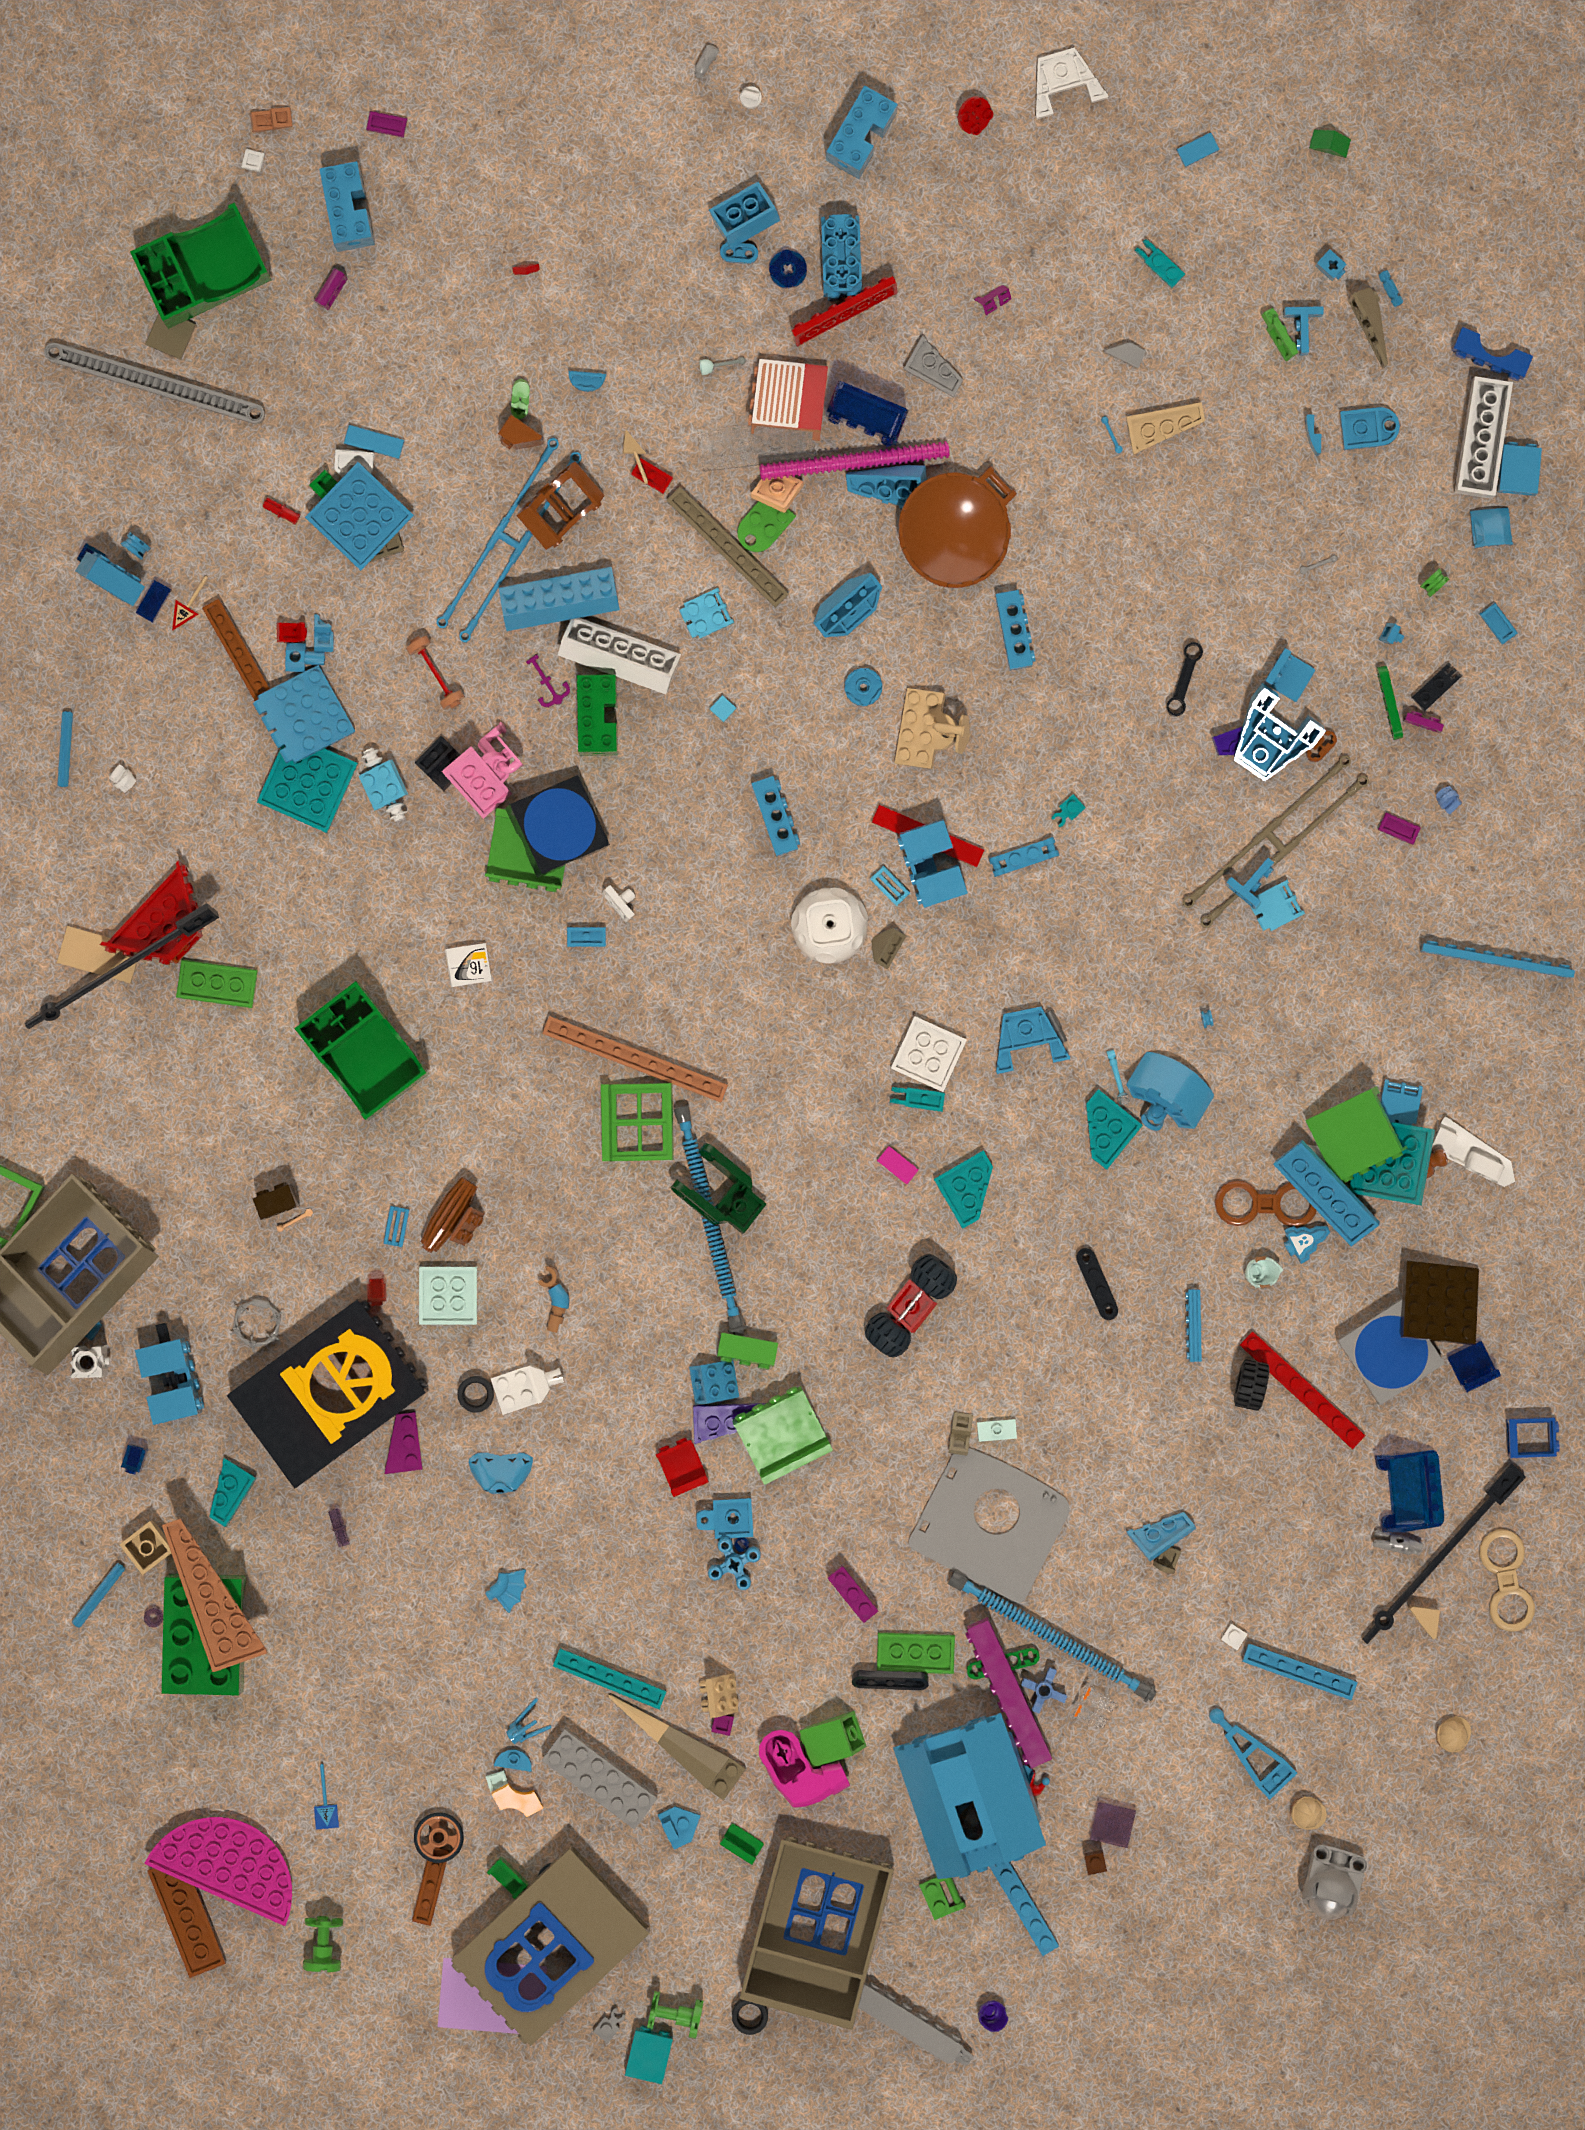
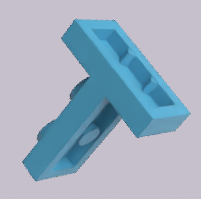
M1323 306L1285 307L1283 310L1284 318H1299V320H1296L1295 329L1296 332L1299 331V339H1296V346L1300 356L1308 355L1309 353L1308 317H1322L1324 314Z
M1267 858L1244 886L1232 877L1226 882V886L1256 910L1260 906L1261 901L1251 891L1255 893L1261 886L1260 881L1263 877L1268 878L1274 871L1272 868L1274 862Z

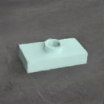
M1015 1419L977 1422L979 1442L1017 1439Z

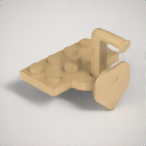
M907 688L895 764L933 770L936 751L949 748L955 740L956 753L963 754L970 739L969 717L961 715L959 725L957 726L953 718L943 713L945 693Z

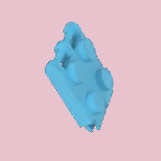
M719 588L684 603L685 607L679 610L685 623L690 620L692 621L691 624L687 625L692 638L699 636L701 639L735 623L726 610V603H723L718 593L720 592ZM714 594L716 595V598H717V600H718L720 606H718V604H717V602H716V599H715V597H714ZM721 610H723L724 615H725V617H726V619H727V622L725 621L724 616L722 615Z
M1288 880L1255 896L1261 903L1256 910L1252 907L1251 909L1255 916L1260 913L1262 914V917L1257 920L1263 931L1268 928L1270 931H1273L1305 914L1304 910L1301 911L1296 901V895H1293ZM1283 886H1285L1290 898H1288L1286 892L1283 889ZM1291 901L1293 902L1295 908H1296L1297 911H1298L1297 914H1296V912H1295V910H1294V908H1293V906H1292V904H1291Z

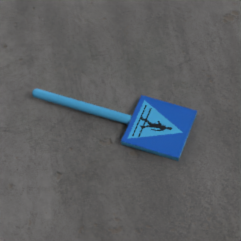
M320 1764L324 1806H314L316 1830L339 1828L337 1804L327 1805L324 1765Z

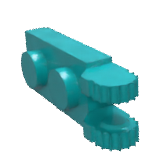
M1145 239L1143 241L1144 246L1153 253L1148 257L1138 247L1134 250L1135 253L1172 289L1185 276V273L1161 250L1156 249L1149 240Z
M892 1087L891 1089L894 1093H906V1099L904 1101L893 1098L890 1099V1103L905 1105L904 1107L943 1112L945 1093L908 1087L907 1089Z

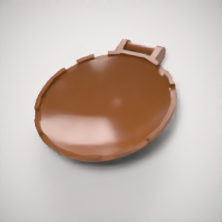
M989 466L978 478L952 472L939 474L922 482L905 501L898 524L900 546L909 565L925 580L947 588L968 587L988 578L1000 566L1008 551L1007 548L1011 539V523H1009L1006 505L1016 496V491L1014 489L1011 490L998 477L992 466ZM988 477L1006 495L1004 498L986 481Z

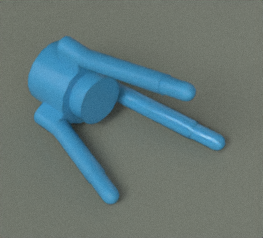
M537 1698L509 1725L510 1729L506 1733L514 1744L519 1741L522 1743L526 1739L552 1728L549 1725L525 1735L526 1730L535 1725L537 1721L534 1720L524 1727L521 1724L517 1726L537 1703Z

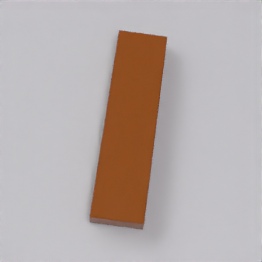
M436 1847L433 1850V1856L447 1855L450 1850ZM427 1860L412 1922L431 1926L447 1862L433 1863Z

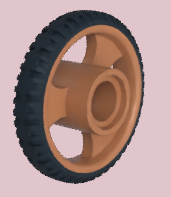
M437 1812L425 1816L418 1823L414 1832V1844L418 1853L424 1859L433 1863H443L453 1859L463 1846L464 1833L460 1823L453 1816L446 1813ZM443 1819L450 1822L457 1834L448 1836L447 1831L440 1828V1820ZM428 1824L432 1828L429 1834L430 1842L427 1845H422L420 1839L421 1832L424 1826ZM437 1832H441L444 1835V1841L439 1844L433 1839L434 1834ZM446 1844H450L453 1847V1850L447 1855L433 1856V1850L436 1847H443Z

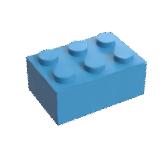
M759 182L709 209L714 224L730 249L781 221L775 206Z
M86 552L75 570L81 576L131 606H134L145 586L140 584L141 579L126 572L125 569L110 562L109 559L96 552L93 554Z

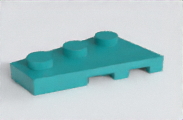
M223 1458L221 1475H219V1483L209 1517L222 1526L227 1527L257 1478L230 1460Z

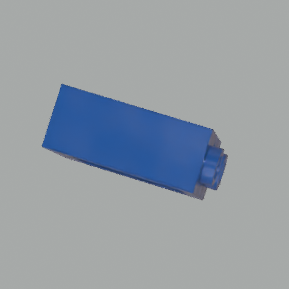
M1554 1417L1506 1419L1509 1458L1557 1456V1452L1560 1451L1559 1440H1556L1559 1424L1558 1421H1555ZM1548 1423L1549 1451L1518 1452L1517 1424Z

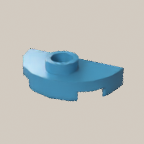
M568 371L572 385L583 392H593L599 389L605 382L607 375Z
M508 1749L502 1752L494 1763V1766L532 1772V1764L528 1756L517 1749Z

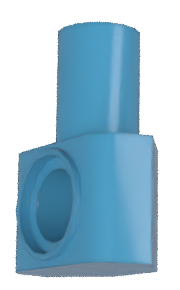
M287 643L285 671L305 672L306 665L325 664V652L306 651V643ZM293 653L301 654L298 662L291 661Z

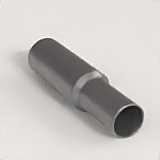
M1051 1010L1045 1013L1061 1042L1068 1041L1054 1011Z

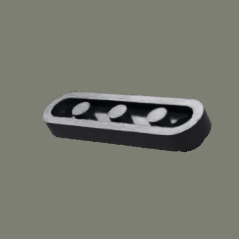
M1088 1248L1080 1249L1077 1252L1076 1261L1098 1312L1103 1319L1113 1320L1118 1315V1307L1095 1253ZM1084 1254L1089 1255L1088 1261H1083L1082 1257ZM1107 1307L1112 1308L1111 1314H1106L1105 1309Z
M858 1670L852 1674V1685L864 1689L924 1690L929 1686V1677L923 1672Z

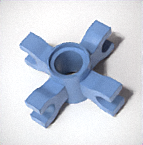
M1049 1667L1044 1680L1038 1683L1025 1677L1022 1680V1686L1034 1690L1037 1694L1032 1711L1038 1714L1041 1711L1044 1700L1053 1698L1062 1703L1066 1701L1067 1695L1054 1690L1051 1686L1057 1672L1056 1669ZM1043 1685L1049 1687V1693L1046 1695L1039 1693V1688Z

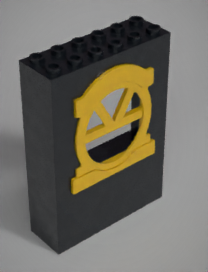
M360 1298L355 1300L226 1395L294 1489L428 1392L427 1387L429 1385L423 1377L419 1378L416 1375L417 1369L411 1361L407 1362L404 1356L406 1354L400 1346L396 1347L392 1341L395 1339L389 1331L383 1330L381 1319L377 1315H372L370 1312L372 1307L366 1299L361 1300ZM337 1352H347L348 1355L339 1372L328 1356ZM359 1355L364 1358L372 1370L373 1377L345 1380L355 1356ZM320 1361L356 1408L355 1410L341 1414L331 1413L320 1408L314 1401L310 1392V1379ZM371 1385V1393L364 1403H361L350 1388Z

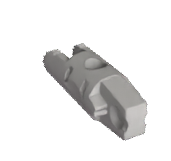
M1375 1530L1374 1536L1382 1540H1374V1547L1407 1555H1420L1422 1552L1423 1543L1414 1541L1409 1537Z

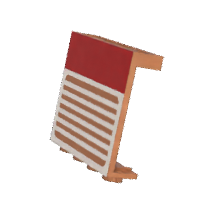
M759 359V367L755 366L754 378H757V382H753L752 394H755V398H751L750 410H753V415L749 414L748 426H752L751 434H754L756 426L811 431L813 432L812 440L820 441L828 366Z

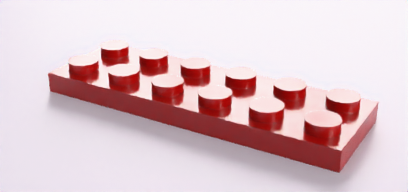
M884 277L878 281L877 285L873 287L867 286L861 290L860 294L848 296L843 303L839 305L834 304L827 309L828 311L813 315L810 318L811 320L796 324L793 327L794 329L791 330L795 345L798 347L896 295L898 290L894 277Z

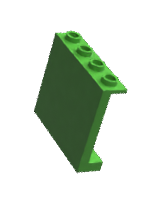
M1377 1086L1305 1120L1327 1166L1343 1183L1354 1179L1353 1174L1355 1173L1362 1175L1370 1171L1369 1167L1374 1164L1377 1168L1387 1163L1385 1159L1392 1157L1394 1160L1402 1156V1151L1407 1149V1146L1402 1147L1377 1097V1094L1380 1093Z

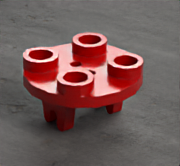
M973 96L962 104L957 118L958 124L964 132L979 135L987 127L994 115L988 101L983 97Z

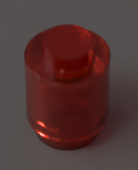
M384 1278L369 1279V1284H367V1302H371V1306L383 1305V1302L387 1301Z

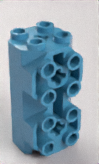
M850 214L829 215L827 220H825V217H821L823 296L827 297V301H839V298L856 296L862 290L859 216L853 219Z

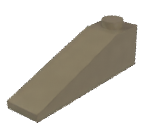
M1370 287L1352 294L1348 302L1383 369L1388 365L1378 303L1380 299L1376 291H1372Z

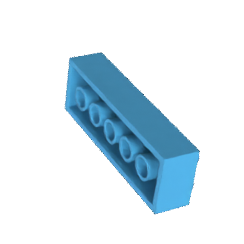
M612 567L499 588L506 631L620 610Z

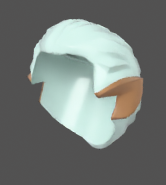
M1260 1256L1248 1263L1244 1274L1247 1281L1255 1288H1268L1278 1281L1283 1268L1272 1258Z

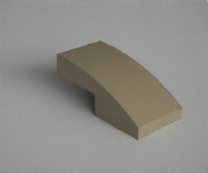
M954 1412L948 1453L968 1455L973 1415Z

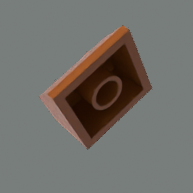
M510 415L498 433L501 444L509 450L511 448L515 450L543 445L544 443L543 436L512 415Z

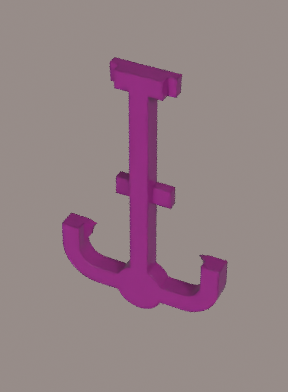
M535 655L527 660L526 663L528 665L533 663L543 679L540 682L541 685L546 684L553 695V701L544 703L542 697L538 699L539 703L546 708L554 704H561L563 698L570 693L568 683L562 684L566 688V692L562 695H557L548 682L551 680L550 676L545 677L535 661L539 657Z

